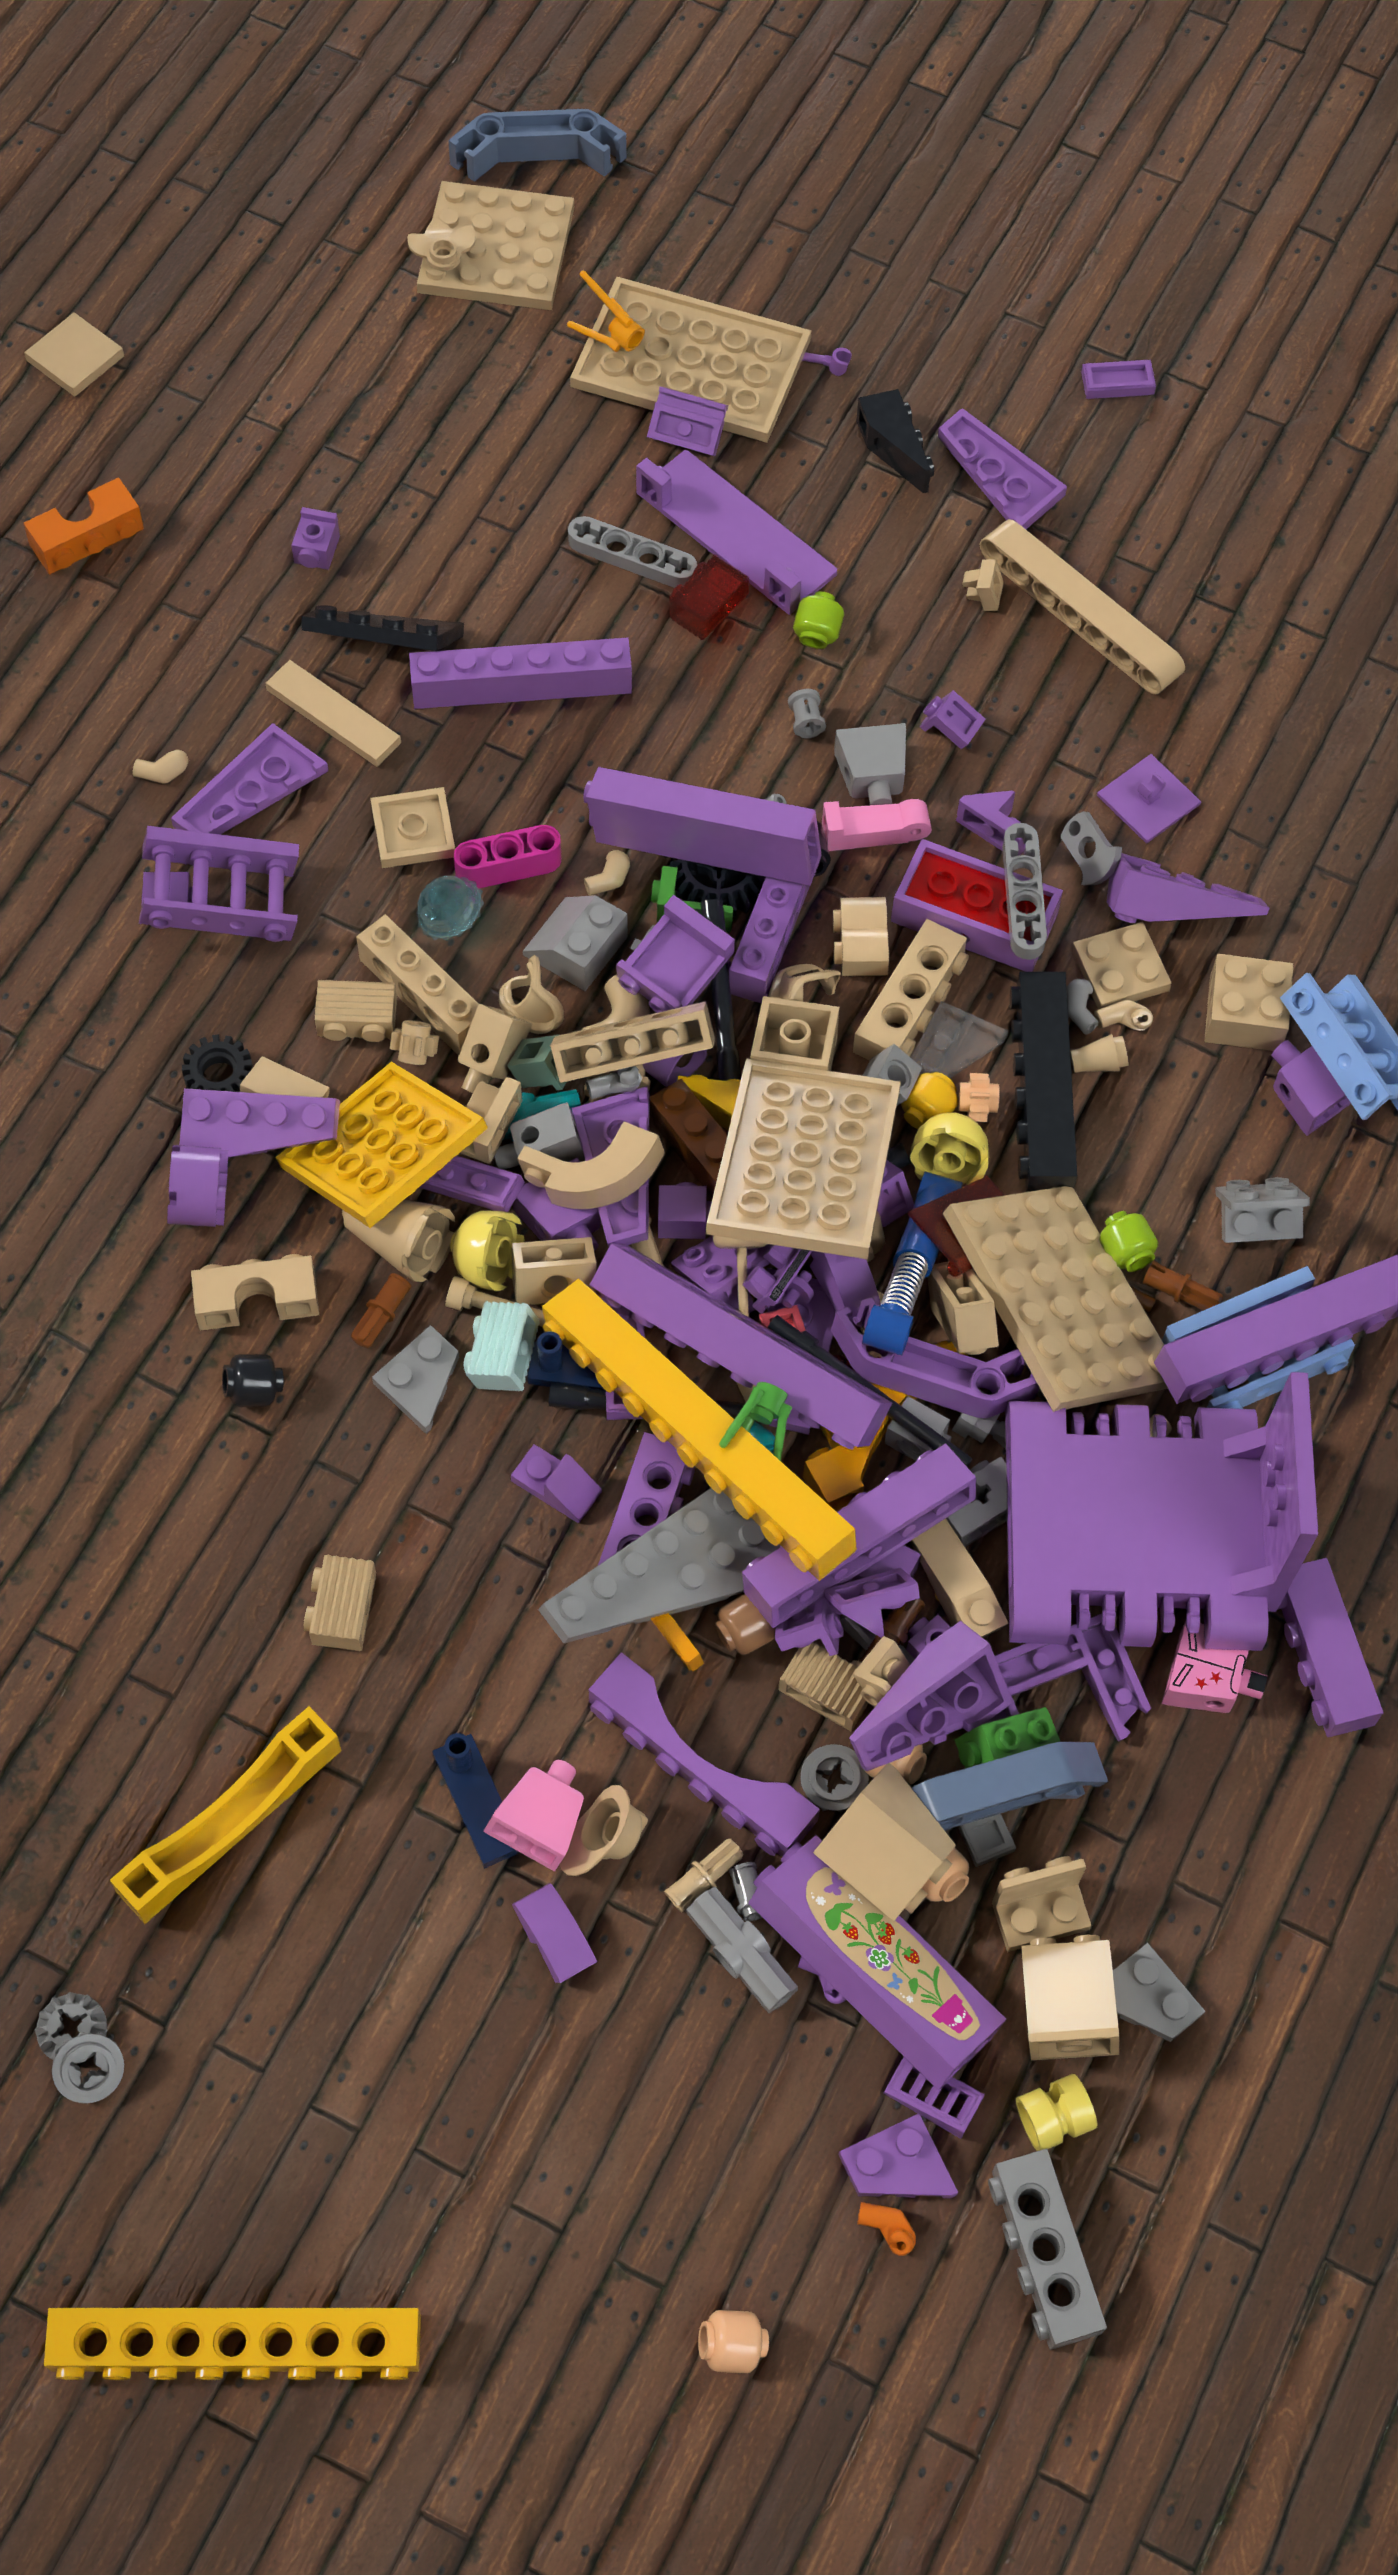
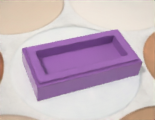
M1151 360L1088 363L1082 365L1081 373L1086 399L1155 394L1156 384Z

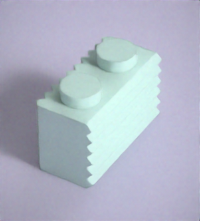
M484 1302L481 1316H476L473 1323L475 1340L472 1351L467 1352L464 1358L466 1376L477 1389L524 1390L525 1376L528 1375L527 1369L529 1368L531 1354L533 1353L532 1348L535 1346L534 1340L538 1332V1325H540L539 1318L528 1304Z

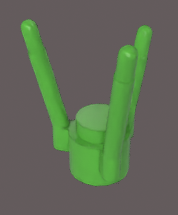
M758 1382L756 1387H753L749 1399L721 1439L720 1447H727L741 1426L749 1432L755 1420L763 1424H771L773 1419L778 1418L773 1455L781 1461L787 1419L792 1410L790 1405L785 1404L788 1396L787 1393L770 1383Z

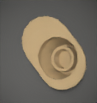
M612 1785L603 1790L593 1805L576 1822L568 1851L560 1863L561 1870L568 1876H579L587 1873L602 1859H623L635 1849L641 1832L648 1823V1819L644 1813L630 1804L628 1792L622 1786Z

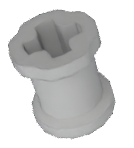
M798 690L788 698L789 708L794 711L795 716L794 733L801 738L816 737L826 729L825 719L820 716L818 707L821 702L820 695L816 690Z

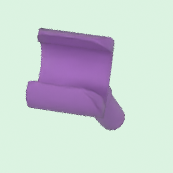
M846 348L835 349L832 356L805 352L802 361L829 366L832 374L841 376L847 371L852 353Z

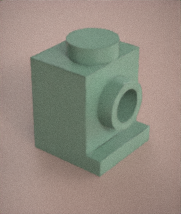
M559 1035L522 1039L507 1065L516 1080L521 1082V1088L553 1085L556 1090H563L567 1082L560 1083L550 1046L554 1037Z

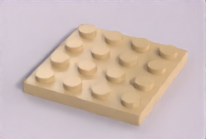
M442 181L433 219L435 217L440 218L453 231L464 225L472 224L475 230V244L471 250L461 255V261L458 266L448 271H439L432 268L428 264L427 259L423 258L417 280V293L552 310L574 212V198Z

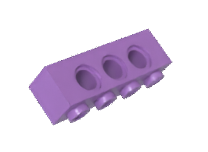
M770 877L765 878L729 969L730 991L732 995L762 1004L763 996H767L809 890V885Z
M644 1432L598 1565L683 1507L684 1498H680L679 1494L683 1484L690 1486L696 1467H688L680 1459L676 1448L668 1441L663 1443L655 1435ZM654 1479H664L669 1485L664 1489H655L649 1483ZM651 1515L657 1521L651 1526H643L636 1520L640 1516Z

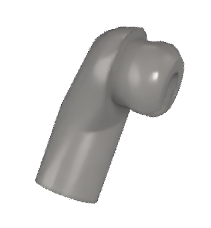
M1074 979L1066 987L1068 1017L1087 1035L1099 1024V1021L1086 1008L1089 994L1093 993V986L1086 979Z

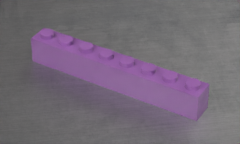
M610 1244L589 1285L600 1292L599 1297L608 1305L615 1308H620L622 1305L632 1311L631 1318L648 1328H653L655 1325L666 1332L664 1338L669 1342L682 1348L688 1345L699 1352L697 1358L702 1362L715 1368H719L722 1365L732 1371L730 1377L737 1383L752 1388L758 1382H766L781 1388L788 1395L785 1404L800 1412L798 1415L799 1420L816 1429H819L820 1426L825 1427L834 1433L832 1439L848 1449L853 1450L855 1446H870L893 1404L626 1244Z
M1398 1255L1163 1345L1154 1364L1176 1404L1190 1398L1192 1402L1200 1401L1211 1395L1214 1389L1223 1385H1226L1227 1388L1236 1387L1245 1382L1251 1374L1259 1371L1262 1374H1269L1280 1368L1284 1361L1292 1358L1301 1361L1312 1356L1320 1347L1327 1344L1333 1347L1350 1340L1353 1334L1363 1330L1366 1334H1370L1382 1328L1387 1321L1398 1317Z

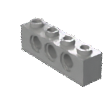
M1048 2149L997 2163L992 2170L993 2178L988 2179V2185L995 2205L1002 2204L1008 2222L1002 2224L1004 2236L1009 2249H1017L1022 2267L1017 2268V2274L1024 2294H1032L1037 2312L1032 2313V2320L1039 2340L1046 2339L1049 2349L1053 2350L1101 2335L1107 2329ZM1023 2195L1034 2196L1041 2205V2213L1036 2216L1025 2215L1018 2206V2198ZM1038 2239L1050 2241L1056 2251L1055 2259L1051 2261L1040 2260L1034 2254L1033 2242ZM1052 2284L1065 2286L1070 2293V2304L1063 2307L1053 2304L1048 2297V2286Z

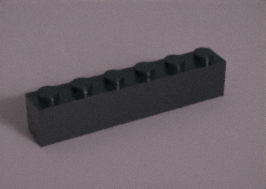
M1019 972L1017 986L1010 987V1009H1017V1020H1012L1011 1039L1012 1043H1018L1019 1053H1014L1013 1075L1020 1076L1021 1086L1015 1088V1110H1022V1121H1017L1016 1140L1017 1145H1024V1156H1019L1018 1177L1019 1179H1025L1026 1192L1063 1186L1074 1188L1077 1180L1066 972Z

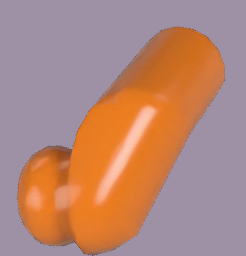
M866 2202L860 2203L857 2225L880 2229L891 2251L898 2256H905L912 2251L916 2244V2235L900 2209Z

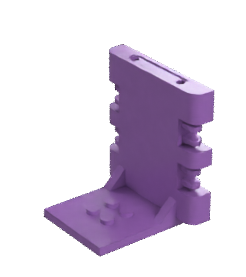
M1290 1373L1265 1427L1258 1429L1255 1409L1199 1407L1194 1417L1195 1438H1192L1191 1418L1189 1416H1180L1177 1423L1178 1438L1166 1437L1167 1422L1163 1415H1154L1153 1437H1150L1149 1409L1146 1405L1116 1404L1112 1413L1113 1436H1111L1107 1413H1098L1095 1421L1097 1435H1084L1085 1420L1081 1412H1072L1071 1434H1067L1066 1408L1053 1412L1048 1402L1008 1401L1005 1410L1009 1642L1067 1644L1071 1630V1605H1076V1622L1079 1630H1088L1091 1618L1089 1605L1102 1606L1101 1622L1103 1628L1109 1631H1114L1115 1606H1119L1120 1646L1152 1647L1157 1632V1608H1160L1161 1631L1172 1633L1175 1626L1174 1608L1186 1609L1185 1623L1189 1633H1199L1200 1609H1203L1205 1649L1262 1651L1268 1637V1611H1277L1318 1536L1308 1373Z

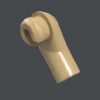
M174 750L168 752L156 762L136 759L133 766V776L162 784L169 783L185 771L189 762L188 756L182 750Z
M620 850L609 852L603 872L584 878L585 888L589 896L613 890L623 885L630 868V859L625 852Z
M1123 1000L1094 1011V1017L1099 1021L1098 1027L1101 1029L1120 1023L1131 1029L1141 1031L1147 1029L1153 1023L1152 1012L1131 1000Z

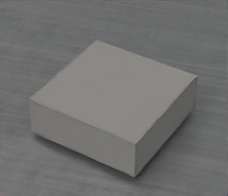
M1001 1814L960 1825L958 1828L975 1867L1013 1853L1016 1850V1846Z

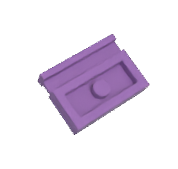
M660 386L647 437L716 456L725 422V414L728 411L729 405Z

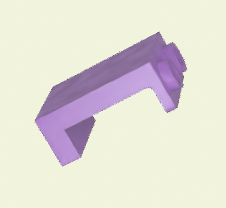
M672 895L664 905V915L629 958L626 961L621 959L616 965L618 982L629 993L633 995L640 993L650 1001L648 1003L649 1006L656 1013L692 1005L733 955L735 939L675 895Z

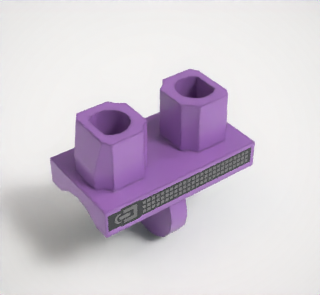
M770 1244L762 1257L777 1268L775 1274L771 1275L759 1265L753 1269L743 1283V1286L757 1298L752 1307L762 1314L769 1305L775 1306L784 1293L786 1295L781 1302L787 1308H792L795 1302L809 1303L814 1295L812 1288L808 1285L812 1275L805 1270L798 1277L796 1275L812 1251Z

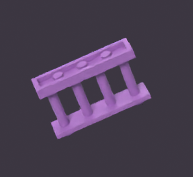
M147 826L142 848V859L155 861L154 898L144 897L139 924L151 925L159 929L172 927L260 937L272 942L291 941L297 924V915L283 914L284 876H293L299 857V844ZM171 862L193 866L192 903L169 900ZM209 867L231 870L230 907L207 905ZM247 871L269 875L268 912L245 909Z

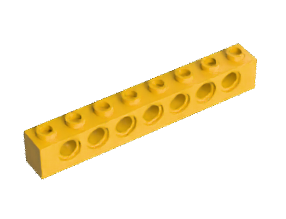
M48 2308L44 2366L51 2372H56V2379L82 2380L84 2379L85 2372H103L102 2378L107 2380H128L131 2377V2372H149V2379L154 2380L177 2379V2372H195V2379L221 2380L223 2379V2372H242L241 2378L246 2380L269 2379L270 2372H288V2379L313 2380L316 2379V2372H334V2379L359 2380L362 2379V2372H381L380 2378L384 2380L408 2379V2372H419L421 2313L418 2308ZM95 2333H104L107 2338L104 2351L94 2357L87 2356L85 2353L87 2339ZM141 2333L152 2334L153 2346L151 2350L144 2356H133L131 2353L133 2339ZM187 2333L198 2334L200 2343L197 2351L187 2357L179 2356L177 2353L178 2340ZM241 2333L245 2335L246 2345L239 2355L233 2357L224 2355L222 2349L223 2342L230 2334ZM279 2333L291 2335L292 2346L287 2354L280 2357L269 2354L268 2346L273 2336ZM324 2333H333L339 2339L336 2351L326 2357L317 2355L314 2351L317 2338ZM370 2333H379L385 2338L383 2350L373 2357L363 2355L360 2351L362 2339Z

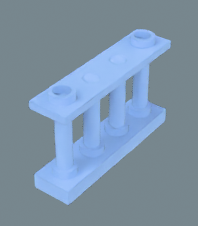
M1305 973L1280 999L1362 1120L1368 1119L1388 1100H1391L1398 1110V1035L1356 975H1346L1328 993H1323L1312 975Z
M1308 1266L1167 1326L1162 1342L1166 1345L1312 1288L1315 1277ZM1352 1339L1333 1347L1327 1344L1318 1349L1319 1353L1301 1361H1297L1296 1358L1284 1361L1283 1369L1264 1376L1261 1371L1251 1374L1247 1379L1248 1384L1230 1392L1225 1385L1214 1389L1212 1393L1214 1399L1209 1401L1207 1408L1243 1409V1407L1283 1390L1291 1372L1308 1373V1379L1325 1371L1327 1374L1336 1373L1349 1363L1348 1359L1355 1344Z

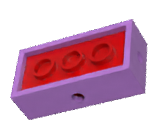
M921 839L894 896L891 922L918 932L925 920L929 919L966 937V950L1022 971L1032 972L1039 957L1031 960L1022 959L1014 954L1010 946L1004 868ZM1013 872L1014 877L1020 881L1031 879ZM1042 883L1048 938L1059 912L1063 890ZM1026 900L1020 901L1015 905L1018 911L1025 914L1036 910V906ZM1031 926L1025 927L1023 939L1026 940L1028 945H1033L1034 941L1031 940L1030 934Z

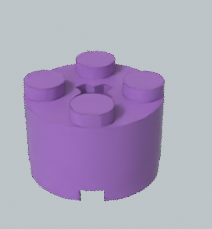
M172 1146L169 1177L170 1205H168L167 1224L208 1227L224 1226L229 1150H221V1148Z

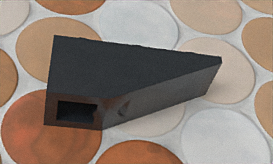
M899 389L858 398L856 422L866 447L922 493H927L930 477L934 476L933 461L930 455L925 456L922 434L918 428L914 429L911 407L908 402H903Z

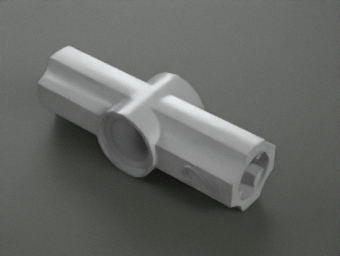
M716 1887L703 1892L686 1909L687 1915L714 1946L713 1952L723 1967L735 1979L739 1977L751 1994L755 1996L768 2013L780 2008L798 1991V1986L770 1954L771 1949L759 1930L748 1920L744 1922Z

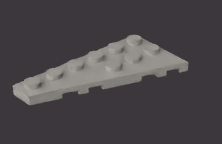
M710 1488L543 1603L538 1611L563 1643L605 1633L612 1628L622 1625L649 1621L652 1617L667 1613L671 1615L726 1600L730 1596L744 1593L742 1571L754 1559L768 1556L779 1549L781 1545L774 1546L763 1535L760 1526L752 1518L748 1520L743 1518L734 1508L732 1500L724 1492L718 1494Z

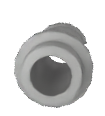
M746 1862L734 1866L735 1868H731L729 1873L740 1904L736 1908L737 1913L743 1915L745 1921L763 1918L748 1904L757 1889L753 1884L758 1877L756 1863Z

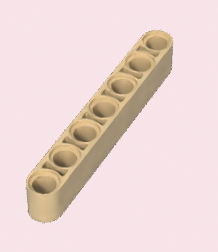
M1008 519L981 540L980 549L986 559H996L999 569L1004 575L1146 691L1155 695L1159 694L1184 673V661L1176 650L1014 520Z

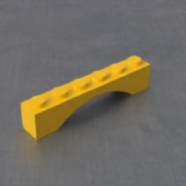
M308 1706L276 1734L250 1768L214 1803L178 1831L143 1850L113 1876L110 1882L116 1893L139 1919L146 1924L342 1751L338 1736Z

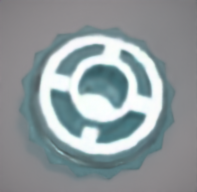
M442 876L433 880L421 892L417 903L418 926L422 928L424 935H430L434 940L442 938L448 941L453 936H461L464 930L472 928L474 920L480 917V908L484 905L481 899L483 891L477 888L475 881H470L467 877Z

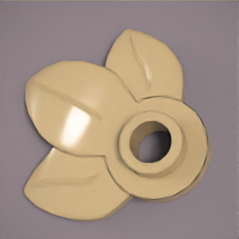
M435 217L426 228L424 234H408V246L415 255L427 259L428 264L432 268L439 271H448L458 266L461 261V255L473 248L476 238L475 230L472 224H468L453 231L440 218Z

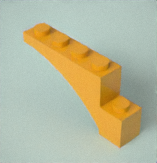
M941 1341L935 1344L958 1353L952 1342ZM871 1383L901 1406L907 1396L914 1400L917 1399L916 1397ZM887 1415L870 1446H855L853 1450L835 1442L832 1439L834 1433L820 1426L832 1449L829 1450V1448L825 1447L812 1453L808 1457V1461H805L803 1478L806 1484L835 1511H839L847 1506L852 1498L864 1491L862 1479L871 1457L892 1421Z

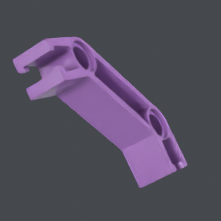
M872 1297L862 1300L857 1316L853 1317L856 1326L863 1324L866 1329L874 1304L876 1305ZM846 1307L836 1311L831 1332L853 1370L868 1382L983 1419L1004 1412L1008 1401H1030L1036 1397L1040 1387L1032 1373L1029 1378L1012 1384L1007 1382V1376L1011 1374L1014 1377L1021 1375L1026 1365L1019 1349L984 1362L908 1337L905 1350L901 1356L862 1344L864 1334H860L848 1318L853 1314L851 1309ZM868 1352H877L883 1358H874ZM978 1388H986L992 1392V1395L984 1394Z

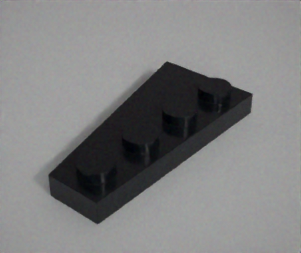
M328 605L316 606L314 611L302 616L303 631L438 651L461 639L464 634V623L375 615L360 610L343 612L337 611L336 607Z

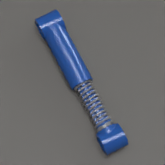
M924 1172L913 1210L893 1258V1273L880 1306L874 1304L862 1344L897 1355H903L914 1316H911L923 1280L930 1275L948 1227V1222L943 1212L950 1204L958 1203L963 1182Z

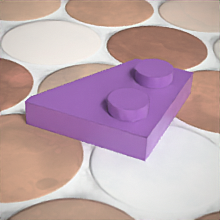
M919 2113L839 2151L838 2155L858 2196L880 2197L881 2195H895L896 2197L913 2198L915 2196L953 2198L958 2194Z

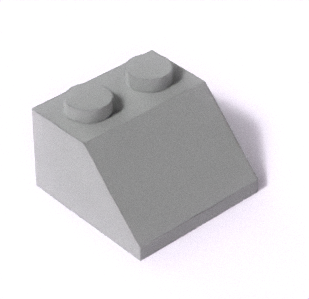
M596 895L565 897L525 947L523 955L527 958L536 955L539 957L542 967L586 991L627 939V913Z

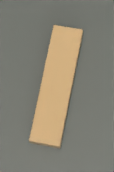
M291 660L266 682L268 692L376 767L401 744L400 735Z

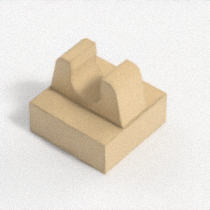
M996 559L982 560L980 569L965 572L962 585L963 587H968L967 599L981 601L984 611H998L1004 581Z

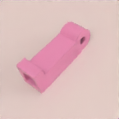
M919 799L905 800L899 804L839 807V801L824 802L822 827L828 851L908 843L909 841L921 840L932 831L927 804Z

